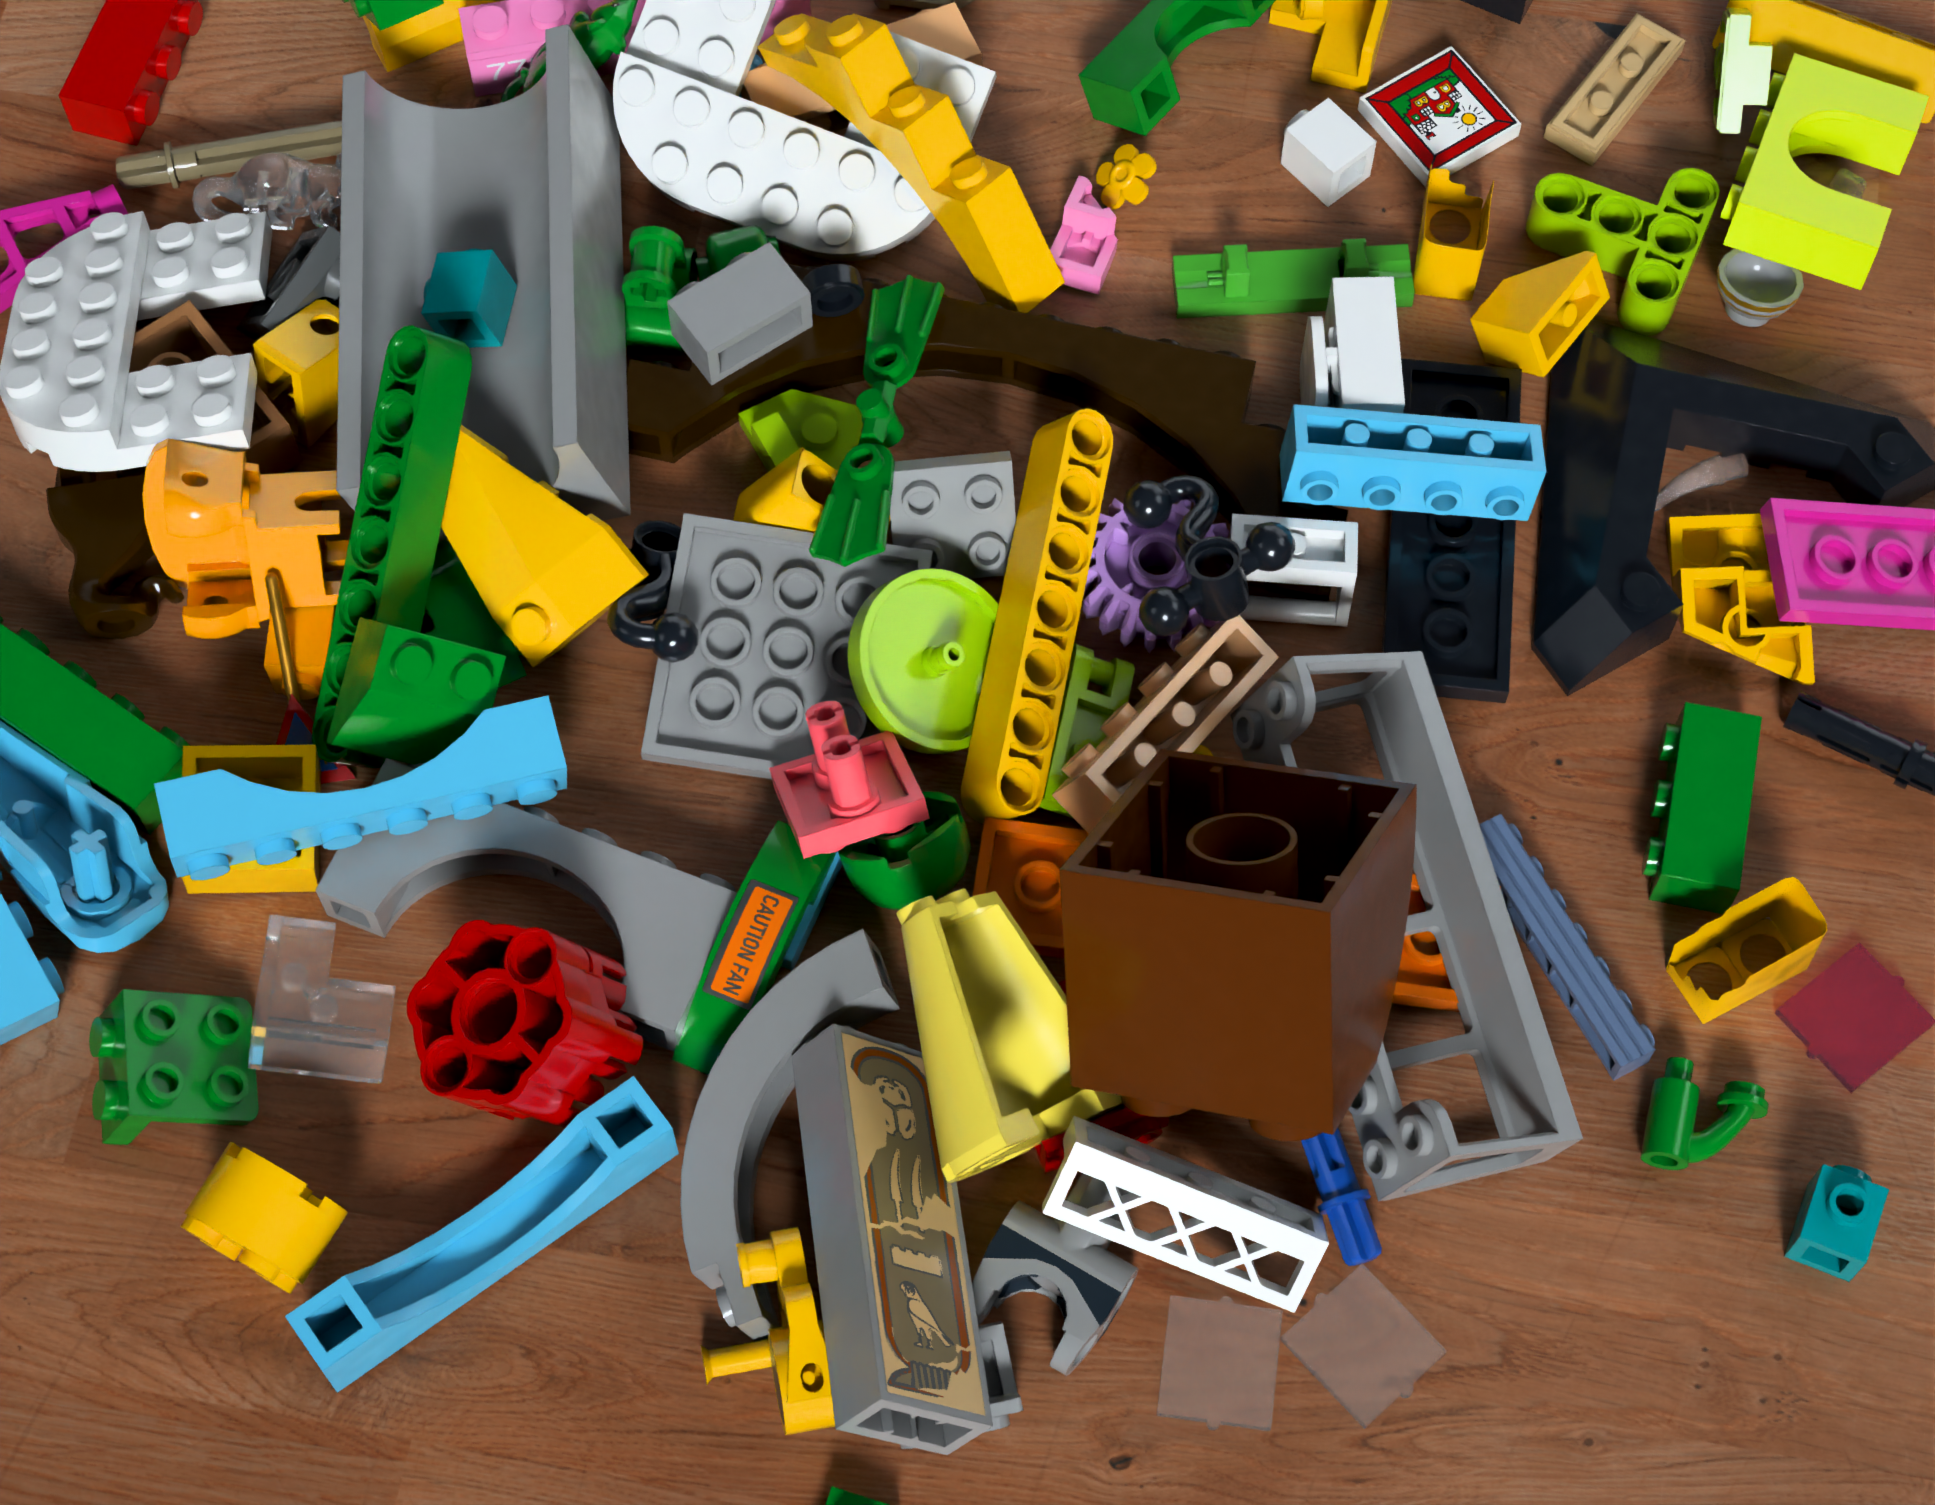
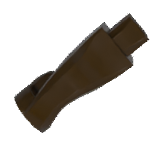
M146 466L116 470L117 478L96 481L95 472L75 471L57 467L55 487L46 489L51 521L61 542L75 557L68 589L69 603L80 625L92 636L105 639H124L138 636L152 628L156 622L162 599L166 598L175 604L182 602L184 599V595L171 578L161 574L141 579L135 584L131 593L126 596L111 595L117 587L155 554L152 550L144 520L142 492Z

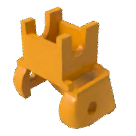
M169 438L154 446L146 462L143 483L144 520L152 550L163 571L178 587L188 589L187 606H183L182 611L187 636L201 639H221L238 634L245 629L260 628V621L270 619L271 610L265 577L268 573H275L278 576L283 608L337 605L341 581H325L324 571L344 570L349 540L327 541V535L340 534V511H323L322 501L341 499L340 494L336 491L337 470L260 474L259 464L247 463L245 451L234 452Z

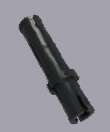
M1802 690L1800 691L1783 728L1811 738L1834 751L1894 778L1893 784L1900 788L1906 789L1907 785L1935 796V753L1926 749L1927 743L1917 738L1912 743L1897 737L1841 709L1821 702V700L1808 695Z

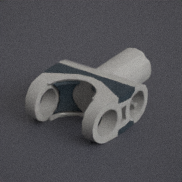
M1081 1173L1066 1198L1067 1201L1085 1208H1090L1112 1199L1104 1181ZM1118 1187L1121 1196L1130 1193ZM1019 1200L1012 1207L988 1245L972 1282L978 1325L984 1321L993 1306L998 1308L1007 1298L1019 1292H1036L1049 1297L1058 1305L1064 1317L1062 1329L1065 1332L1049 1366L1068 1376L1082 1362L1108 1329L1130 1291L1139 1269L1107 1251L1112 1240L1059 1219H1052ZM1118 1213L1109 1216L1110 1218L1121 1222Z

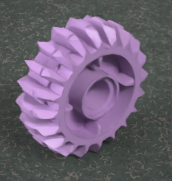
M1116 498L1109 505L1108 515L1101 513L1099 515L1083 596V612L1086 615V619L1100 617L1099 629L1103 636L1116 629H1120V642H1122L1124 648L1135 637L1144 639V646L1148 653H1150L1155 648L1157 640L1166 639L1167 644L1175 652L1174 648L1181 641L1182 634L1187 635L1201 622L1211 628L1220 622L1203 618L1193 608L1189 611L1186 625L1179 632L1169 636H1158L1146 630L1139 618V607L1142 597L1151 589L1160 586L1177 589L1188 582L1185 562L1181 559L1175 548V534L1184 516L1191 510V501L1180 500L1177 504H1172L1169 518L1161 526L1151 529L1139 528L1130 523L1123 511V503ZM1226 522L1212 524L1204 538L1214 536L1228 538L1229 530L1226 527ZM1150 566H1158L1166 569L1168 573L1153 575L1143 569Z

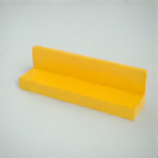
M1729 0L1726 8H1747L1752 15L1749 42H1770L1773 45L1772 70L1786 74L1792 57L1796 53L1927 95L1929 99L1921 122L1929 123L1935 113V44L1810 0ZM1720 25L1712 43L1714 49L1719 46V43H1724L1725 33L1720 32Z

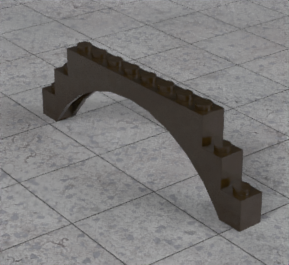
M789 265L801 282L809 272L819 268L817 266L804 268ZM876 278L863 279L862 284L865 297L855 310L837 317H821L812 314L813 326L712 386L693 361L690 370L686 371L664 361L648 363L630 359L626 371L629 454L675 463L692 450L739 421L738 413L790 389L810 393L865 381L863 369L872 290L890 285ZM943 294L927 343L913 377L945 376L1009 384L1072 403L1082 409L1096 410L1108 422L1135 435L1186 475L1200 477L1210 483L1219 496V512L1230 525L1232 513L1345 522L1347 519L1348 510L1336 508L1332 505H1312L1309 503L1282 501L1279 454L1286 430L1273 424L1253 425L1244 423L1252 393L1256 361L1241 358L1239 355L1229 351L1211 352L1182 346L1171 339L1160 338L1153 340L1124 334L1113 327L1100 326L1094 328L1065 322L1063 319L1050 314L1036 316L1007 310L1003 306L992 302L978 304L949 298ZM895 360L885 363L882 367L892 364ZM1264 582L1268 591L1323 601L1329 600L1332 587Z

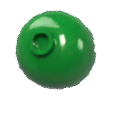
M922 792L926 800L930 819L909 825L896 833H884L846 845L843 849L839 850L838 853L846 874L856 892L870 903L891 910H900L927 896H933L935 901L946 896L964 876L971 848L968 830L954 797L942 792Z

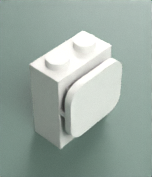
M1394 277L1332 278L1324 323L1322 316H1308L1300 360L1301 405L1403 413L1405 396Z

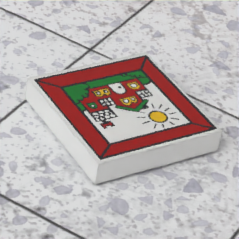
M1452 46L1361 96L1357 109L1425 188L1431 164V170L1434 168L1447 169L1450 171V175L1518 137L1522 125Z

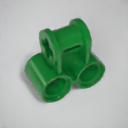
M642 226L636 228L630 235V272L623 277L622 292L625 298L626 349L685 352L672 336L667 301L675 297L678 291L685 285L697 281L698 272L695 258H698L696 248H684L682 238L674 231L664 227Z

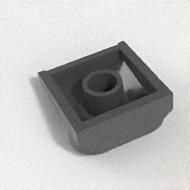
M331 225L302 232L268 281L265 300L255 301L236 329L257 341L315 300H327L334 304L339 299L340 232Z

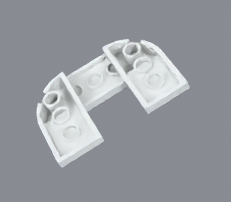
M646 0L627 52H620L613 81V106L617 128L629 156L652 185L668 199L692 212L696 210L738 227L757 225L763 229L766 237L776 236L777 242L798 249L804 255L830 261H860L875 258L876 254L890 250L905 241L908 243L935 219L910 184L884 154L851 122L843 137L739 97L776 0ZM890 32L914 83L949 96L971 142L996 80V72Z
M143 211L126 215L110 212L98 216L91 222L90 227L68 237L46 252L41 258L30 262L26 266L25 275L15 292L0 364V396L22 445L30 453L37 449L48 453L53 466L87 472L115 471L146 466L154 446L168 438L234 452L250 449L258 375L251 353L233 356L215 355L203 361L172 366L153 365L135 372H129L137 320L164 316L188 300L192 302L197 310L265 300L272 240V228L266 211L252 214L231 213L220 219L191 224L175 222L155 230H150Z

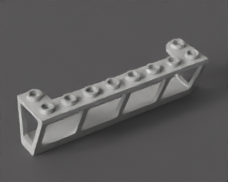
M1422 651L1293 656L1230 714L1235 742L1240 747L1243 759L1246 761L1297 768L1290 744L1308 728L1315 712L1350 704H1357L1362 708L1384 779L1417 784L1413 870L1426 911L1407 916L1405 936L1426 931L1434 934L1439 951L1443 957L1451 988L1454 989L1459 1002L1457 1007L1465 1029V1033L1462 1035L1387 1053L1382 1041L1377 1062L1348 1109L1352 1114L1362 1146L1364 1167L1372 1179L1378 1201L1408 1196L1549 1160L1582 1140L1583 1136ZM1373 672L1363 681L1317 692L1314 691V685L1310 676L1311 674ZM1462 1054L1471 1055L1475 1060L1499 1138L1458 1144L1448 1113L1439 1102L1432 1099L1411 1102L1403 1108L1392 1071ZM1480 1157V1158H1476V1159H1472V1160H1468V1161H1464V1162H1460V1163H1456V1164L1444 1166V1165L1448 1164L1449 1162H1452V1161H1455V1160Z

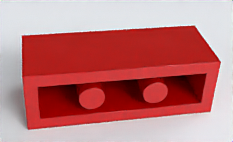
M198 0L105 1L58 95L73 131L134 146L138 145L146 127L151 126L158 116L160 98L168 81L174 80L179 73L181 54L190 36H195L201 27L203 8Z

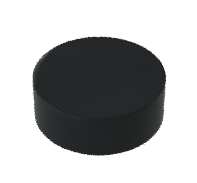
M825 265L809 272L802 280V283L811 293L812 314L817 316L837 317L848 314L855 310L865 297L861 274L850 265Z

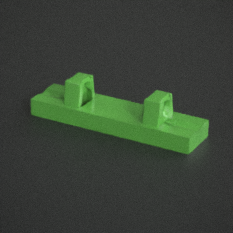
M1361 238L1343 239L1341 247L1257 252H1247L1246 244L1224 245L1222 253L1173 256L1172 279L1177 319L1326 311L1332 278H1340L1339 270H1344L1343 277H1394L1396 307H1412L1415 296L1408 244L1366 246V239Z

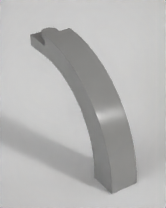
M864 929L830 944L802 962L775 984L749 1011L728 1039L710 1070L696 1103L687 1134L681 1170L680 1207L683 1239L691 1273L710 1289H716L718 1305L727 1324L730 1327L737 1326L754 1341L768 1338V1329L778 1328L780 1325L767 1284L757 1283L743 1288L736 1243L743 1242L747 1244L756 1242L753 1214L757 1171L766 1139L775 1118L787 1097L795 1088L792 1055L833 1023L858 1030L862 1026L900 1009L880 950Z

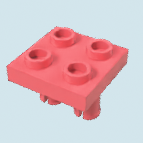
M837 701L819 702L812 705L805 713L815 754L769 768L774 789L804 859L821 853H834L843 849L846 845L884 833H896L909 825L930 819L925 797L894 733L884 731L858 740L855 736L850 735L844 709Z

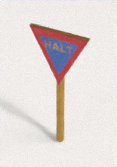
M268 573L265 577L288 703L276 745H313L312 728L314 720L300 702L278 576L275 573ZM319 758L321 784L357 778L348 765L330 763Z

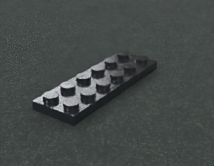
M1401 358L1405 396L1403 413L1520 423L1522 369ZM1390 510L1382 653L1422 651L1437 697L1506 703L1510 682L1516 520Z

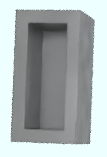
M770 242L753 252L739 254L724 269L701 282L695 281L685 285L678 291L675 297L667 301L672 336L711 386L813 326L811 293Z

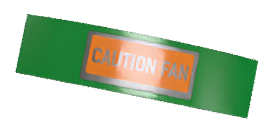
M779 820L777 821L752 863L717 935L704 966L679 1045L675 1047L672 1057L673 1061L709 1075L728 1039L749 1011L772 988L808 904L814 905L837 852L821 853L804 859L790 825Z

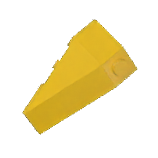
M461 425L441 528L492 618L531 666L535 667L566 647L608 611L616 600L637 586L649 574L607 523L592 513L587 516L582 514L558 497L560 491L543 480L537 483L509 464L507 455Z

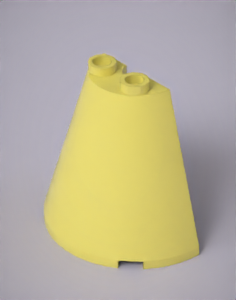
M963 888L936 901L933 896L921 898L903 907L896 913L902 925L901 931L941 1171L947 1183H954L981 1173L1028 1152L1031 1148L1041 1144V1141L1066 1132L1073 1116L1090 1122L1123 1105L1120 1095L1071 1086L1066 995L996 891L970 897L966 888Z

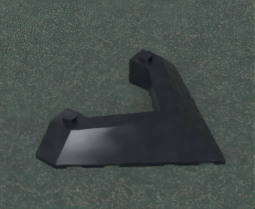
M1592 319L1550 371L1549 422L1545 443L1547 472L1542 486L1540 515L1542 523L1537 558L1535 594L1537 595L1531 649L1564 693L1569 696L1670 638L1684 604L1646 557L1666 448L1684 451L1685 446L1688 445L1721 452L1720 459L1760 468L1769 469L1770 464L1773 463L1806 470L1805 477L1830 482L1846 503L1905 507L1935 490V429L1929 422Z

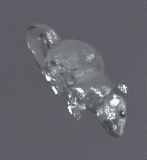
M269 152L259 154L244 163L232 177L215 176L202 180L193 192L194 210L203 221L220 219L227 214L234 213L221 210L211 202L212 198L222 196L240 205L243 208L244 214L266 211L272 229L292 230L295 226L296 218L310 215L311 221L318 228L328 225L337 228L338 218L332 212V209L341 206V153L337 155L335 164H313L288 153Z

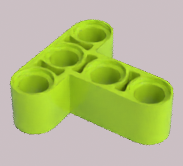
M1685 168L1672 174L1667 181L1658 205L1570 174H1549L1536 185L1525 229L1530 240L1542 249L1564 257H1569L1583 251L1594 252L1597 255L1601 270L1627 279L1618 304L1617 315L1619 322L1626 330L1652 336L1663 331L1670 322L1708 230L1719 199L1720 189L1717 181L1711 174L1702 169Z

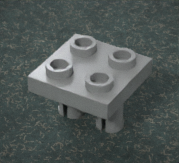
M1010 451L895 461L890 506L892 545L933 551L932 569L952 571L969 579L1004 576L1016 523L1013 468Z

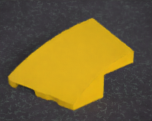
M1760 513L1669 517L1666 521V534L1671 582L1674 593L1684 604L1678 617L1682 632L1799 684L1813 685L1815 683L1812 628L1811 625H1806L1804 622L1779 621Z

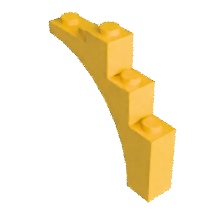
M801 13L781 21L774 28V34L757 46L767 66L794 78L822 97L884 154L943 227L970 269L987 302L999 304L1007 310L1028 313L1065 283L1011 167L976 155L949 96L914 83L885 23L854 13L838 18L830 23Z

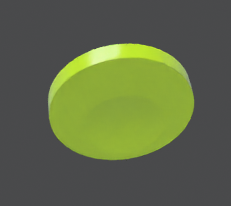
M932 568L920 569L884 583L872 592L860 607L854 619L848 641V668L851 683L862 709L871 722L881 732H893L899 745L925 754H947L969 748L999 605L985 589L973 580L952 571Z

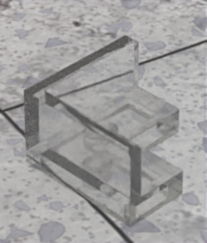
M269 915L251 1029L248 1069L376 1084L382 1082L396 986L329 978L336 922Z

